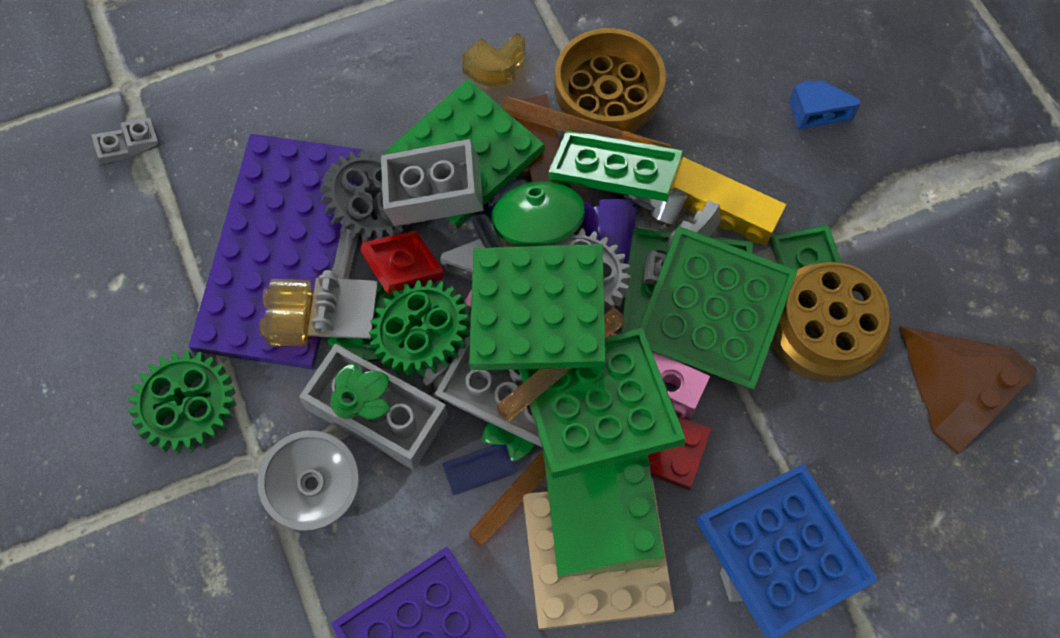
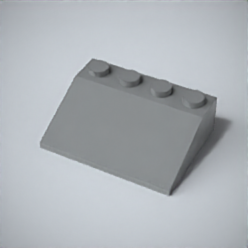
M466 337L464 340L466 348L459 349L457 353L459 358H454L434 394L435 397L542 447L519 369L471 370L469 366L470 337Z

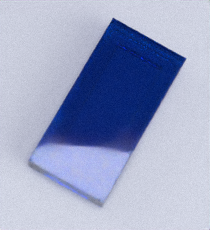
M492 445L442 463L453 496L515 474L505 445Z

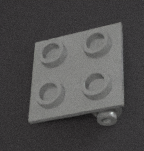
M330 270L323 271V275H320L315 281L307 335L371 339L369 331L372 330V323L370 321L374 318L378 281L337 279L335 272Z

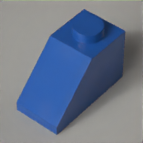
M823 80L815 82L805 81L795 85L789 100L799 130L853 120L861 105L858 98Z

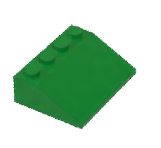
M544 454L558 578L660 567L664 556L648 455L552 479Z

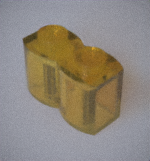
M271 279L269 289L264 290L263 304L267 310L265 317L260 319L259 332L261 336H264L268 346L307 347L309 338L307 334L313 301V289L309 280Z

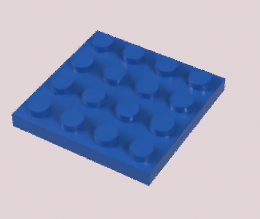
M804 464L700 515L695 520L765 638H779L878 581V578Z

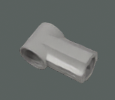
M674 187L668 202L623 194L624 198L650 210V214L653 217L668 224H675L687 199V195Z

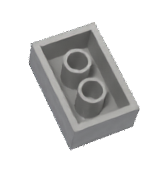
M471 139L381 155L383 210L394 226L483 211L480 162Z

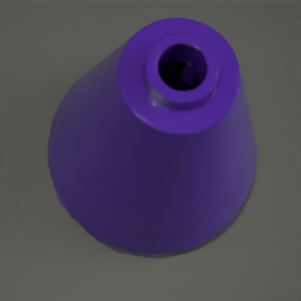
M622 199L599 200L600 205L590 207V202L584 203L585 216L581 228L585 230V235L590 237L595 231L597 232V240L600 241L607 237V246L610 247L617 244L616 255L625 254L623 264H628L638 211L637 204L632 205V201Z

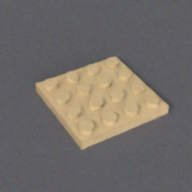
M653 479L652 485L664 556L660 567L558 578L548 491L523 494L538 630L674 614L675 610Z

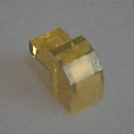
M516 33L499 50L480 38L462 55L463 73L477 83L487 87H502L510 84L515 80V66H519L526 55L525 38Z

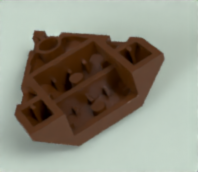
M899 326L898 328L909 352L907 357L921 400L925 402L930 416L929 424L932 433L957 455L993 421L1031 380L1037 370L1012 348Z

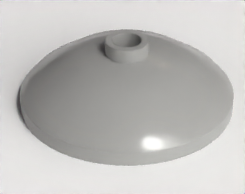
M320 431L297 432L277 442L266 454L258 473V493L265 510L280 524L298 531L319 530L337 522L352 506L359 488V470L349 448L338 438ZM310 480H317L318 485L315 489H307V483Z

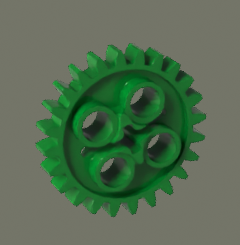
M417 280L414 289H410L407 284H404L403 293L400 294L395 290L393 291L395 297L393 300L383 299L386 305L385 309L376 308L375 311L380 318L371 319L370 321L375 328L369 331V335L373 339L370 345L375 350L374 354L380 362L382 361L388 370L392 368L397 375H400L404 370L407 376L411 378L415 370H417L420 376L424 377L427 368H430L436 374L437 364L441 363L443 366L448 367L447 358L449 356L456 359L459 358L455 349L457 347L466 348L462 338L470 337V331L467 328L471 325V319L468 316L470 310L461 294L457 295L453 287L447 289L444 282H440L436 287L433 281L429 280L426 286L423 287L421 282Z
M188 350L185 351L181 359L176 352H172L171 361L168 362L160 356V366L155 367L149 363L148 368L151 373L149 375L138 374L143 381L142 385H132V388L138 393V395L128 397V400L135 405V407L128 410V413L135 418L131 422L136 429H140L138 434L143 439L148 438L147 442L152 447L159 444V448L163 452H167L172 445V449L176 454H180L183 445H185L192 453L194 452V443L197 442L202 447H207L205 438L210 436L212 439L217 440L218 437L215 430L217 428L227 430L223 419H233L234 417L227 409L237 405L235 400L230 397L236 394L234 387L229 385L233 380L229 374H225L226 370L222 364L216 366L217 363L213 357H209L205 361V357L201 352H198L194 359ZM203 379L199 386L190 388L194 380ZM171 386L166 394L159 395L163 387ZM208 408L205 415L195 418V414L199 409ZM170 415H175L171 424L163 425L164 419Z

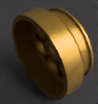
M615 28L591 30L571 40L561 51L555 66V97L563 113L581 132L609 138H620L624 130L630 133L638 130L658 110L666 82L665 66L657 50L647 40L637 34Z
M821 262L798 269L771 342L775 353L792 371L814 381L840 382L859 375L879 358L889 340L891 317L883 290L866 272L845 263ZM822 280L831 282L834 290L827 289L823 285ZM852 291L860 293L864 301L857 300L853 296ZM798 298L806 299L810 303L811 308L803 307L799 303ZM829 309L837 311L841 320L831 317ZM859 321L866 322L870 326L871 332L862 329ZM805 328L813 329L817 333L818 339L810 338L806 334ZM836 339L844 341L848 351L840 349L836 344Z

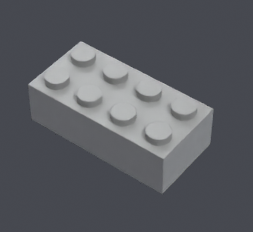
M334 344L299 396L303 406L309 412L412 470L416 469L448 417L446 404L337 344ZM355 363L360 368L362 374L368 371H378L388 375V387L381 399L388 404L390 411L384 416L373 420H368L359 415L350 419L337 416L331 408L330 401L333 392L337 390L335 378L343 367ZM342 399L345 403L353 402L351 399Z

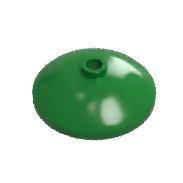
M551 181L525 183L509 190L497 201L492 211L493 227L501 238L515 245L528 247L555 244L568 238L579 229L585 216L584 203L577 192L563 184Z

